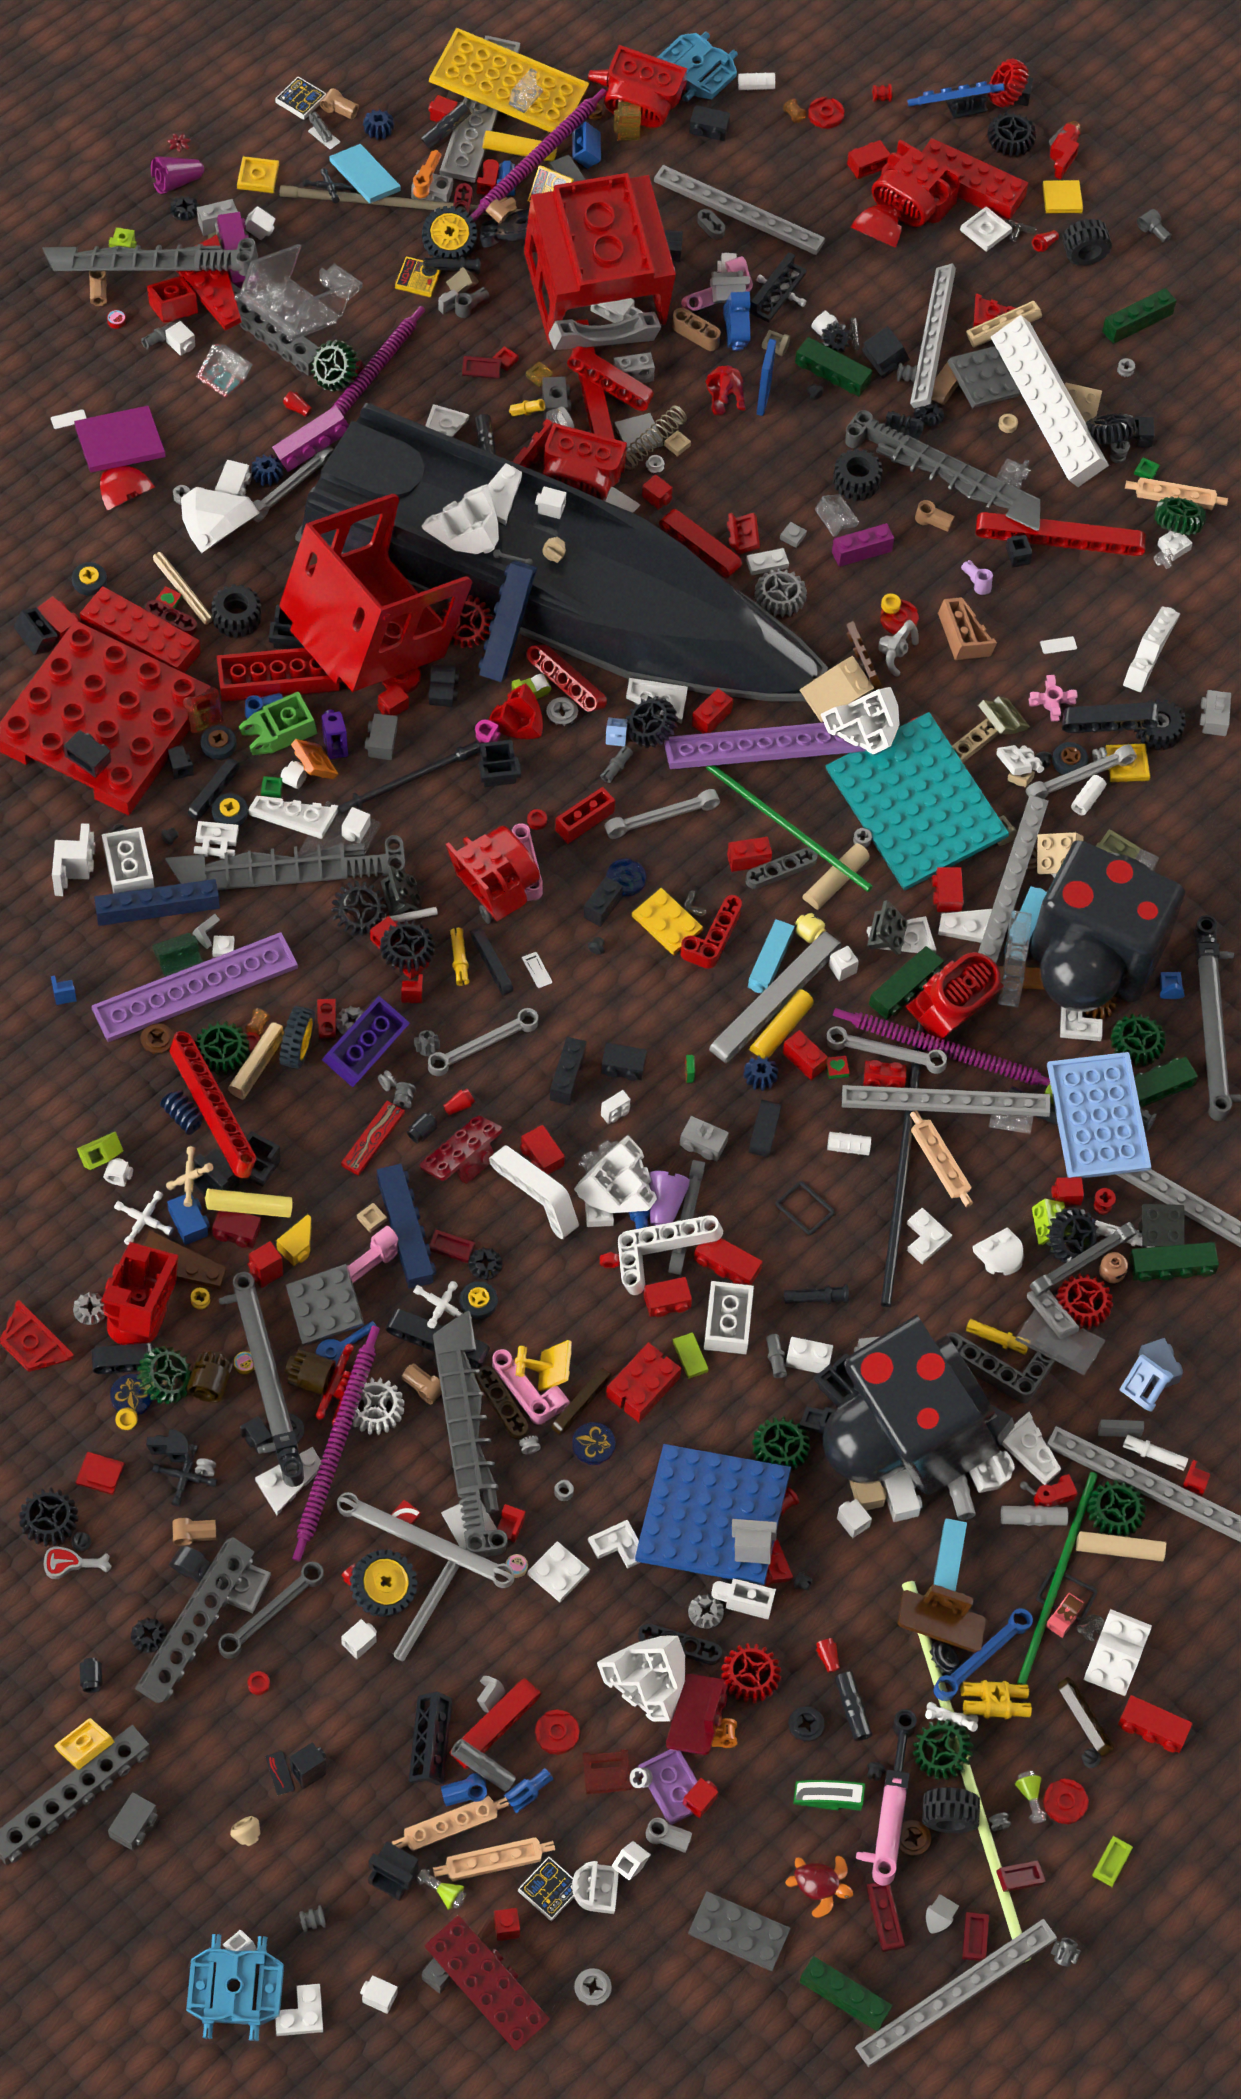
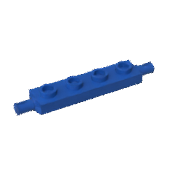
M987 81L976 83L975 87H969V84L958 86L959 89L952 90L951 87L943 88L940 93H934V90L925 91L918 98L908 99V106H921L925 103L1005 91L1004 83L993 85L987 84Z

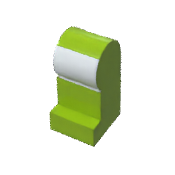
M538 674L531 679L520 681V679L512 681V691L526 683L536 699L547 695L551 691V686L544 674Z

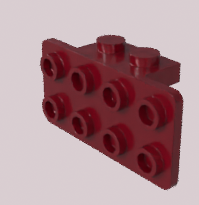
M476 1116L430 1156L426 1157L419 1166L421 1170L442 1181L448 1179L457 1171L461 1181L467 1184L490 1165L489 1157L494 1154L490 1142L500 1135L503 1129L500 1125L482 1116Z
M687 1674L685 1676V1682L666 1740V1747L668 1749L703 1755L710 1753L717 1726L721 1724L722 1708H725L727 1702L726 1694L729 1684H724L725 1679Z

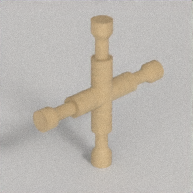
M192 1146L187 1147L188 1161L186 1162V1174L166 1184L168 1190L174 1189L177 1185L185 1184L186 1198L184 1199V1206L186 1207L192 1206L191 1192H193L194 1179L202 1176L205 1172L208 1173L213 1170L211 1163L205 1164L203 1168L194 1170L193 1156L196 1148Z

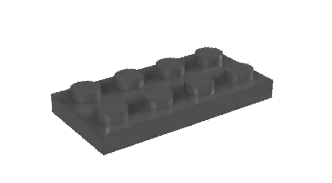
M706 1891L688 1935L773 1971L790 1928Z

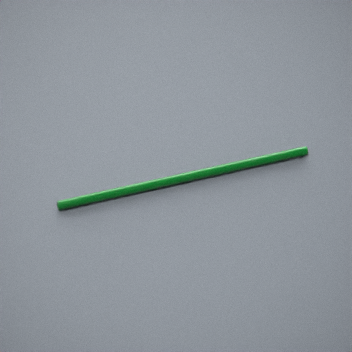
M715 765L706 766L708 771L867 892L871 891L873 886L722 770Z
M1094 1472L1089 1473L1017 1681L1018 1685H1026L1086 1512L1088 1500L1091 1497L1098 1474Z

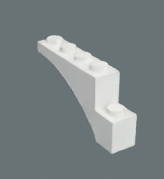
M1161 607L1142 637L1123 686L1140 693L1142 692L1180 613L1175 612L1174 609L1169 607Z

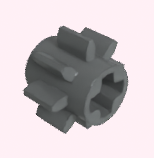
M422 1031L419 1033V1038H414L416 1052H420L423 1056H430L435 1053V1049H440L438 1035H435L432 1031Z
M1062 1938L1061 1942L1056 1940L1051 1954L1055 1955L1054 1961L1066 1967H1069L1071 1962L1076 1964L1081 1950L1077 1949L1078 1944L1069 1938Z

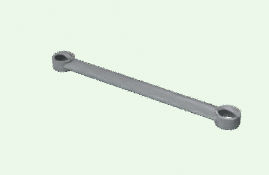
M344 1493L337 1500L338 1510L343 1516H354L489 1578L500 1588H507L514 1582V1571L508 1564H497L359 1501L353 1493ZM344 1502L352 1506L353 1509L346 1511L340 1505ZM496 1573H499L507 1577L509 1580L506 1582H499L498 1580H496L495 1575Z

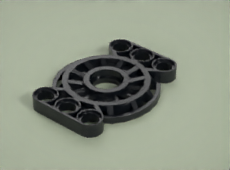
M529 208L508 215L500 224L496 220H488L482 223L480 232L482 246L491 247L501 240L514 241L526 239Z

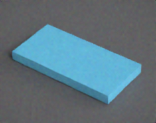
M361 144L330 156V162L369 203L401 191V186Z

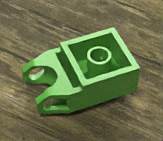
M299 691L263 706V710L252 714L239 726L242 735H260L250 745L252 755L273 753L290 746L296 739L304 740L317 734L315 721ZM253 725L249 729L244 730L247 726ZM263 745L261 748L255 749L257 746Z

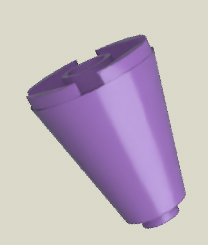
M665 1171L650 1172V1190L655 1192L657 1198L650 1208V1224L652 1226L674 1222L688 1190L690 1179L676 1173L675 1176L668 1175L669 1172Z

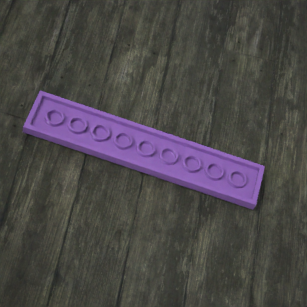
M824 723L669 737V741L664 740L670 769L863 752L866 750L845 741L837 735L834 736L828 733Z
M280 932L92 1005V1011L107 1042H111L144 1029L149 1025L157 1024L298 969V964Z

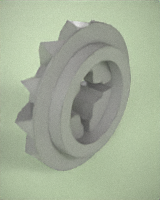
M564 697L553 699L548 704L546 710L549 721L555 722L556 725L563 724L565 726L567 723L572 724L578 714L577 705L572 700ZM560 707L565 712L564 716L559 713Z
M351 1005L349 1008H342L336 1017V1027L339 1032L344 1035L353 1025L352 1022L348 1023V1016L352 1019L356 1018L357 1021L364 1012L359 1007L353 1008Z
M90 1292L80 1295L77 1301L74 1302L73 1307L76 1319L87 1325L101 1322L106 1316L103 1312L104 1302H101L102 1297L98 1293L92 1294ZM89 1302L95 1307L93 1308L92 1315L86 1309Z
M709 1594L699 1595L691 1601L688 1609L689 1618L693 1624L700 1628H713L723 1618V1604ZM711 1605V1614L706 1613L701 1617L702 1608L700 1607L707 1608Z
M594 1968L587 1969L576 1978L575 1993L579 2001L586 2003L587 2006H598L609 1997L611 1981L603 1971ZM594 1979H596V1987L599 1988V1991L595 1990L590 1996L589 1988L586 1986L591 1985Z

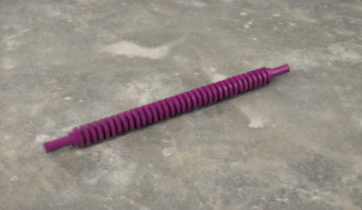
M602 88L593 98L585 99L505 178L480 200L479 207L470 215L473 218V223L483 213H487L486 209L495 199L500 201L505 198L532 170L596 110L597 103L606 95L607 91Z
M419 306L411 317L405 318L354 379V383L349 385V388L345 390L331 408L337 406L343 416L348 412L416 329L417 320L425 312L424 307Z
M837 1008L834 1010L833 1016L851 1021L853 1025H856V1028L860 1024V1029L862 1030L866 1026L865 1031H869V1028H872L871 1033L877 1030L876 1034L879 1035L881 1031V1036L883 1037L887 1033L886 1038L892 1035L891 1039L894 1040L896 1036V1041H900V1038H902L901 1042L905 1043V1040H907L908 1045L912 1041V1046L915 1047V1044L918 1043L917 1048L923 1045V1050L927 1046V1051L929 1052L931 1048L933 1050H941L945 1054L948 1053L947 1058H951L954 1055L953 1060L959 1057L958 1061L961 1062L963 1058V1063L969 1060V1065L973 1061V1066L975 1067L979 1063L978 1068H982V1065H984L983 1069L987 1070L989 1067L990 1072L994 1068V1073L996 1074L1000 1070L999 1075L1005 1072L1004 1076L1007 1077L1009 1073V1078L1012 1079L1013 1075H1015L1014 1080H1018V1077H1020L1019 1081L1023 1082V1079H1025L1024 1083L1027 1084L1030 1080V1085H1038L1040 1083L1048 1086L1050 1084V1079L1042 1076L1036 1069L1032 1073V1068L1030 1067L1026 1071L1027 1066L1021 1069L1022 1065L1019 1064L1017 1068V1063L1014 1062L1013 1066H1011L1012 1061L1006 1064L1007 1060L1004 1059L1001 1062L1002 1058L1000 1057L996 1061L997 1056H993L991 1059V1054L985 1057V1052L981 1056V1051L975 1054L976 1050L973 1049L971 1053V1048L969 1047L965 1051L966 1046H962V1049H960V1044H957V1047H955L954 1042L950 1046V1041L947 1040V1043L944 1044L945 1039L939 1042V1037L935 1041V1036L933 1035L929 1039L930 1034L924 1037V1032L919 1035V1031H916L914 1034V1029L908 1032V1027L904 1031V1026L902 1025L898 1029L899 1024L893 1027L894 1023L891 1022L889 1026V1021L886 1020L885 1024H883L884 1019H880V1022H877L878 1017L872 1020V1015L868 1019V1014L866 1013L862 1017L863 1012H860V1014L855 1012L853 1014Z
M371 1327L366 1345L359 1349L360 1354L357 1355L358 1359L355 1360L354 1369L351 1372L352 1375H350V1380L344 1392L345 1396L342 1398L343 1401H341V1406L337 1413L338 1417H336V1422H334V1427L331 1430L333 1433H330L331 1438L328 1439L326 1445L328 1449L324 1451L325 1454H323V1459L320 1462L322 1465H319L320 1470L317 1471L315 1477L317 1481L313 1483L314 1486H312V1491L309 1494L311 1497H308L309 1502L306 1503L304 1509L306 1513H303V1518L300 1521L301 1524L298 1526L300 1529H297L296 1532L299 1540L292 1557L295 1561H301L306 1543L310 1541V1538H313V1533L316 1531L315 1527L318 1525L316 1522H319L320 1511L323 1510L322 1506H324V1501L327 1498L325 1495L329 1493L328 1490L332 1484L331 1479L334 1478L333 1474H335V1469L338 1466L336 1463H339V1458L343 1452L342 1447L345 1446L344 1442H346V1437L349 1434L348 1431H350L349 1426L352 1425L356 1414L355 1410L358 1408L357 1405H359V1400L363 1393L362 1389H364V1384H366V1379L370 1373L369 1368L372 1367L371 1363H373V1358L376 1355L374 1353V1345L380 1330L379 1327Z

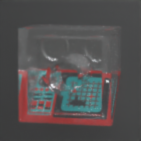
M213 344L197 378L224 397H227L245 380L253 364L226 345Z

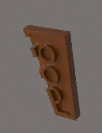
M149 1230L145 1246L179 1255L176 1280L221 1289L226 1273L225 1266Z

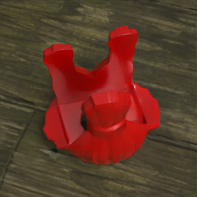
M729 365L718 366L707 376L705 381L707 389L712 395L711 409L713 414L720 416L726 412L723 403H728L727 396L733 393L736 396L737 408L745 411L743 391L745 381L739 370Z

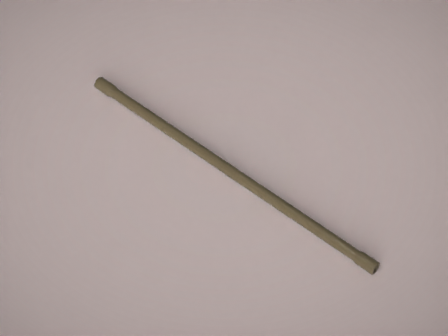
M280 186V197L332 200V196L326 190ZM336 193L340 201L426 210H434L439 207L443 209V206L450 208L453 206L451 202L389 196L369 203L361 194ZM471 204L469 214H472L479 206ZM458 206L462 209V212L467 210L464 206Z

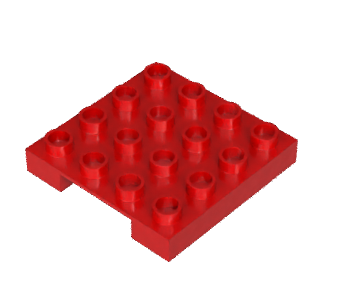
M75 620L1 720L0 752L25 765L33 758L93 788L96 800L129 816L168 762V749L180 745L211 701V686ZM79 730L85 734H90L95 741L106 745L110 749L111 763L96 778L65 757L64 745Z

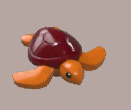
M840 1856L835 1858V1870L820 1863L805 1864L804 1860L798 1857L795 1859V1867L797 1869L794 1872V1876H790L785 1882L788 1887L798 1885L807 1897L821 1900L818 1907L812 1911V1916L815 1918H821L832 1910V1896L834 1894L843 1899L853 1896V1891L849 1886L839 1883L848 1873L847 1864Z

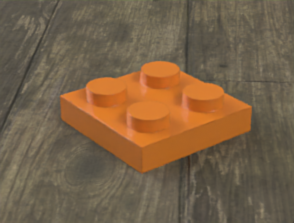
M296 739L291 744L295 750V755L302 761L304 770L309 775L333 780L339 775L320 744Z

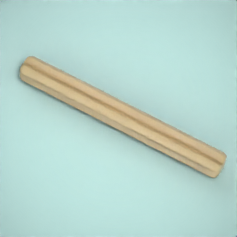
M158 552L154 554V562L177 591L182 594V597L200 620L206 625L211 623L213 616L163 553Z

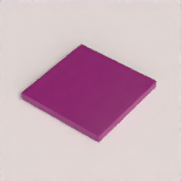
M149 406L74 421L90 473L165 457V451Z

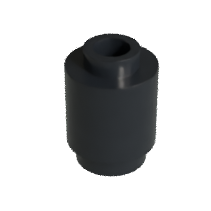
M422 1113L409 1126L407 1135L417 1144L420 1141L423 1142L437 1129L436 1118L430 1113Z
M96 1658L84 1659V1662L79 1664L80 1686L83 1692H98L103 1684L102 1663L97 1661Z

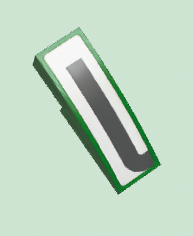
M831 1780L796 1781L793 1804L831 1810L845 1808L861 1811L865 1783Z

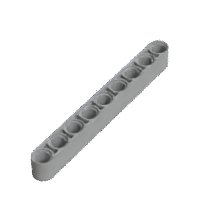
M824 931L712 1043L709 1051L724 1063L729 1062L785 1006L796 991L802 989L830 960L831 954L838 951L842 943Z

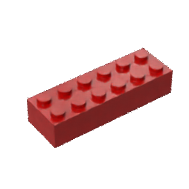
M931 138L922 151L961 174L958 198L981 209L988 207L997 216L1007 221H1010L1026 197L1028 182Z
M103 586L80 612L82 624L183 673L187 671L201 654L200 640Z
M306 648L217 656L221 702L244 700L250 696L261 698L277 693L282 694V696H288L298 691L300 694L339 691V683L335 684Z

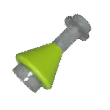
M1027 1771L1018 1775V1781H1016L1015 1786L1030 1803L1032 1815L1029 1816V1820H1032L1033 1824L1044 1822L1047 1815L1046 1812H1041L1038 1802L1041 1777L1037 1776L1034 1771Z
M422 1869L416 1879L419 1881V1885L421 1886L423 1883H426L435 1889L447 1909H452L453 1907L459 1909L467 1896L463 1892L464 1886L441 1883L429 1875L430 1869Z

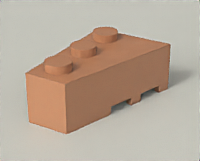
M962 597L944 599L938 615L954 659L990 657L997 642L986 633L985 626L980 625L975 619L976 615Z

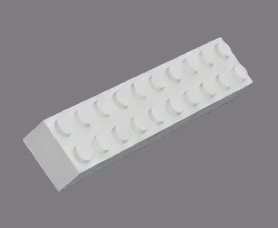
M1020 315L991 336L993 343L1068 480L1079 487L1108 467L1109 464L1098 444L1091 436L1083 417L1031 323Z

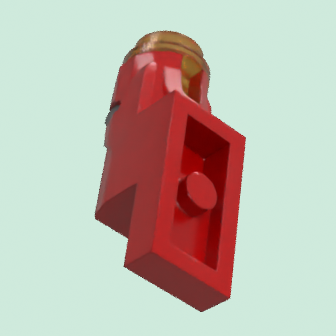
M1076 121L1066 123L1049 140L1051 146L1050 158L1056 161L1054 177L1060 180L1078 153L1079 143L1076 141L1081 135L1082 127Z

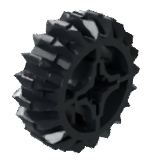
M1006 112L1004 116L999 114L990 123L987 132L988 141L992 149H996L997 153L1002 152L1003 156L1009 154L1010 158L1012 155L1018 157L1020 153L1025 155L1026 151L1030 152V149L1035 144L1037 134L1035 126L1031 120L1028 121L1027 116L1021 117V114L1014 115V112L1011 115Z
M1114 413L1099 417L1095 416L1086 422L1091 436L1099 444L1121 443V441H1127L1136 435L1135 418L1128 414Z
M656 695L654 698L648 696L646 701L641 698L640 704L634 703L635 709H629L631 715L626 716L628 720L627 733L631 739L639 746H644L645 748L650 746L656 748L657 743L663 745L664 740L669 741L668 736L670 734L674 735L673 729L678 728L675 723L678 721L677 711L673 705L665 698H660ZM661 711H663V713H664V718H663V719H661V715H660V712H661ZM640 725H643V733L640 732Z
M359 881L354 882V887L349 882L346 884L347 889L342 886L340 888L341 893L336 892L334 895L338 900H333L332 904L337 907L332 908L331 912H337L338 914L333 919H340L341 921L337 926L340 927L344 924L345 928L343 931L347 932L350 928L351 935H354L356 930H358L359 936L363 935L364 930L367 934H370L371 928L382 921L380 917L386 915L385 912L380 911L386 908L385 904H380L384 897H377L380 890L374 893L372 891L374 885L366 888L367 882L365 881L361 887ZM354 893L353 904L343 906L346 896ZM361 894L369 897L372 903L365 902ZM358 904L359 907L365 908L360 913L358 909H355ZM374 911L372 920L363 924L364 914ZM344 912H346V914H352L355 918V922L357 923H354L351 920H349Z
M405 920L404 924L401 925L397 921L396 927L390 925L389 931L385 930L384 937L381 938L380 951L382 952V958L386 959L387 965L392 964L393 970L399 968V971L402 973L404 969H407L410 974L411 969H415L418 972L419 966L425 968L426 962L430 963L432 956L435 954L434 937L430 934L428 928L423 929L422 923L416 926L415 921L408 924L407 920ZM400 938V941L396 942L395 945L392 946V944ZM424 947L420 953L415 955V952L419 951L420 948Z
M1070 1207L1061 1209V1212L1055 1213L1056 1218L1050 1219L1052 1225L1047 1226L1050 1232L1045 1235L1050 1240L1046 1244L1052 1246L1049 1252L1055 1254L1054 1258L1059 1259L1063 1263H1067L1097 1244L1096 1238L1100 1235L1096 1233V1230L1099 1228L1097 1225H1094L1096 1219L1091 1218V1214L1085 1212L1082 1208Z
M42 1488L39 1495L33 1492V1499L26 1497L27 1504H22V1512H19V1518L21 1519L19 1524L20 1527H23V1534H28L30 1541L35 1539L37 1545L43 1541L46 1547L51 1541L56 1546V1540L58 1539L64 1543V1536L71 1537V1530H76L75 1523L79 1521L76 1515L78 1508L74 1507L75 1501L73 1499L69 1500L68 1494L62 1496L60 1489L54 1493L53 1488H50L49 1493H45V1490ZM39 1508L40 1513L35 1517V1520L31 1521L33 1513ZM45 1513H46L47 1516H49L50 1518L52 1517L53 1522H52L51 1519H49L48 1517H45ZM67 1513L64 1522L58 1526V1520L62 1518L63 1514Z

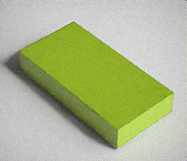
M693 1332L673 1339V1345L688 1379L708 1372L707 1364Z
M1113 1836L1092 1876L1112 1887L1133 1846Z

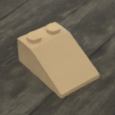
M851 656L801 688L800 692L822 723V713L837 706L850 704L868 695L874 687L855 658Z

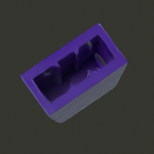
M327 710L321 716L328 758L347 757V734L342 714L334 710ZM332 735H337L339 740L333 742Z

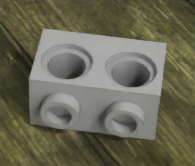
M433 174V181L429 187L430 192L425 198L415 197L413 194L415 185L412 183L411 198L449 202L453 191V178Z
M651 352L614 358L613 366L639 382L654 381L655 366Z

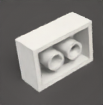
M142 827L102 834L103 848L113 893L154 888L153 875Z
M711 1281L704 1350L746 1354L754 1286Z

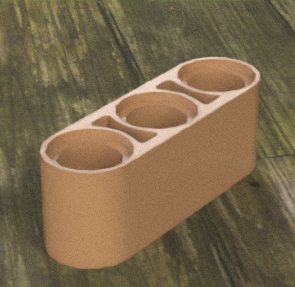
M678 308L674 311L672 323L674 331L708 351H714L719 348L721 332L716 326L687 309Z
M948 362L935 378L931 400L941 405H945L959 385Z

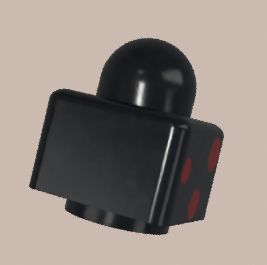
M1074 841L1042 901L1030 945L1031 956L1041 963V981L1049 997L1061 1007L1078 1012L1100 1008L1109 1002L1113 996L1127 1002L1138 1001L1171 938L1185 896L1184 888L1179 883L1155 873L1151 868L1131 857L1107 852L1084 841Z
M917 1314L847 1357L845 1368L859 1394L850 1398L833 1411L826 1422L823 1433V1447L826 1458L832 1468L842 1477L860 1484H873L884 1481L905 1468L921 1492L933 1494L1000 1453L986 1423L996 1418L997 1415L985 1393L950 1338L945 1335L934 1341Z

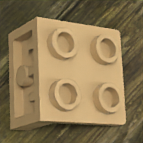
M1065 383V387L1085 423L1097 415L1102 391Z
M1078 833L1038 834L1037 873L1057 874L1074 841H1083V836Z

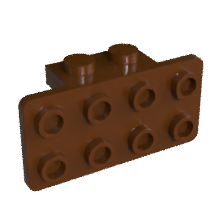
M932 1584L925 1596L909 1590H905L902 1593L898 1625L907 1630L976 1653L982 1648L985 1618L969 1611L973 1605L972 1597Z

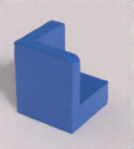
M51 976L56 1005L75 1002L76 994L73 981L68 980L56 983L55 976Z

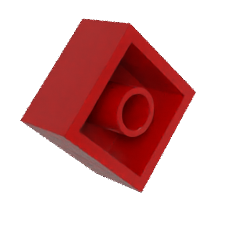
M182 275L147 286L149 305L163 323L198 313L196 293Z

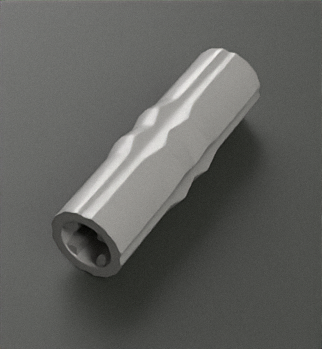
M964 1474L948 1484L950 1496L953 1499L959 1520H968L976 1515L970 1496V1488L967 1485V1478Z
M1040 1505L1002 1506L1001 1524L1067 1526L1068 1508L1044 1507Z

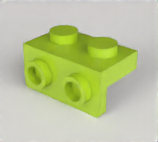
M1043 1199L1032 1207L1038 1244L1043 1245L1050 1240L1045 1236L1050 1232L1047 1226L1052 1225L1050 1219L1056 1218L1055 1213L1061 1212V1209L1065 1208L1064 1202Z

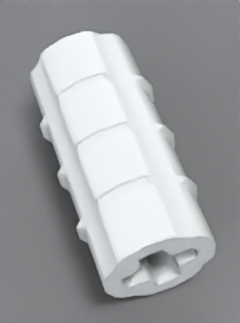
M747 72L738 74L739 90L747 91L775 89V73Z
M1093 775L1087 781V784L1082 788L1071 805L1074 812L1083 816L1091 809V806L1096 802V799L1107 785L1103 778Z
M829 1132L827 1150L869 1155L871 1137L851 1135V1133Z

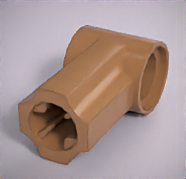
M334 88L330 89L320 101V106L324 111L328 113L335 111L349 119H354L359 110L358 104L344 98Z
M505 197L500 201L495 199L487 207L486 212L500 224L517 209L516 200L512 197Z
M89 271L90 303L95 306H103V304L107 303L106 272Z
M923 500L918 505L915 520L920 525L931 524L948 532L955 516L935 508L931 501Z
M414 1363L405 1369L402 1379L417 1390L419 1396L426 1403L433 1404L442 1394L440 1379L436 1376L431 1377Z
M178 1518L172 1522L173 1543L175 1545L186 1546L192 1544L193 1541L216 1540L215 1520L192 1521L189 1518Z

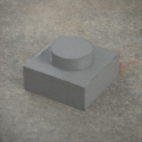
M454 289L439 297V311L442 314L455 308V298L458 293Z
M790 522L781 533L780 540L797 548L806 536L807 530Z

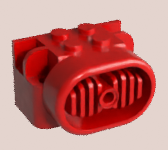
M619 45L609 67V88L604 98V104L612 114L619 118L649 128L661 127L665 123L669 111L679 104L681 94L686 91L687 68Z
M899 140L897 153L889 155L888 162L883 167L881 176L872 186V196L877 205H892L901 213L899 220L909 226L920 227L927 221L937 223L957 203L961 174L906 142Z
M553 423L545 444V468L543 475L606 501L610 488L619 483L621 472L624 473L627 442Z
M500 826L473 842L468 837L463 838L465 846L458 851L449 842L446 844L458 878L479 902L485 906L496 921L522 907L527 902V895L524 889L540 879V873L533 857L506 826Z
M968 953L960 957L956 962L952 960L941 972H937L923 986L924 990L906 1005V1008L931 1037L932 1035L935 1036V1041L939 1037L940 1042L994 998L1005 986L1000 982L1001 976L998 966L990 957L982 953Z
M129 1242L119 1264L116 1263L114 1266L113 1277H109L107 1280L106 1291L101 1299V1302H104L103 1312L108 1317V1334L116 1343L120 1345L150 1343L156 1338L167 1311V1303L176 1284L179 1255Z

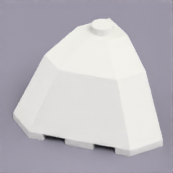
M486 484L467 492L459 503L453 501L443 508V512L427 518L422 525L423 530L455 551L479 554L481 552L489 553L494 550L499 540L498 520L488 485Z
M195 487L181 498L184 524L191 539L201 553L210 549L260 513L249 497L207 490L201 487Z
M891 687L878 689L850 704L834 707L821 714L828 733L834 736L837 735L855 746L866 749L872 754L891 747L900 725L898 704Z
M628 1135L608 1152L574 1188L578 1196L588 1205L609 1213L648 1211L657 1200L655 1192L650 1190L649 1183L651 1179L648 1168L643 1167L641 1160L644 1158L643 1152Z
M659 1636L641 1641L597 1662L604 1683L610 1688L614 1686L622 1692V1697L634 1707L638 1705L647 1712L646 1717L651 1721H671L673 1719L685 1682V1654L678 1636Z

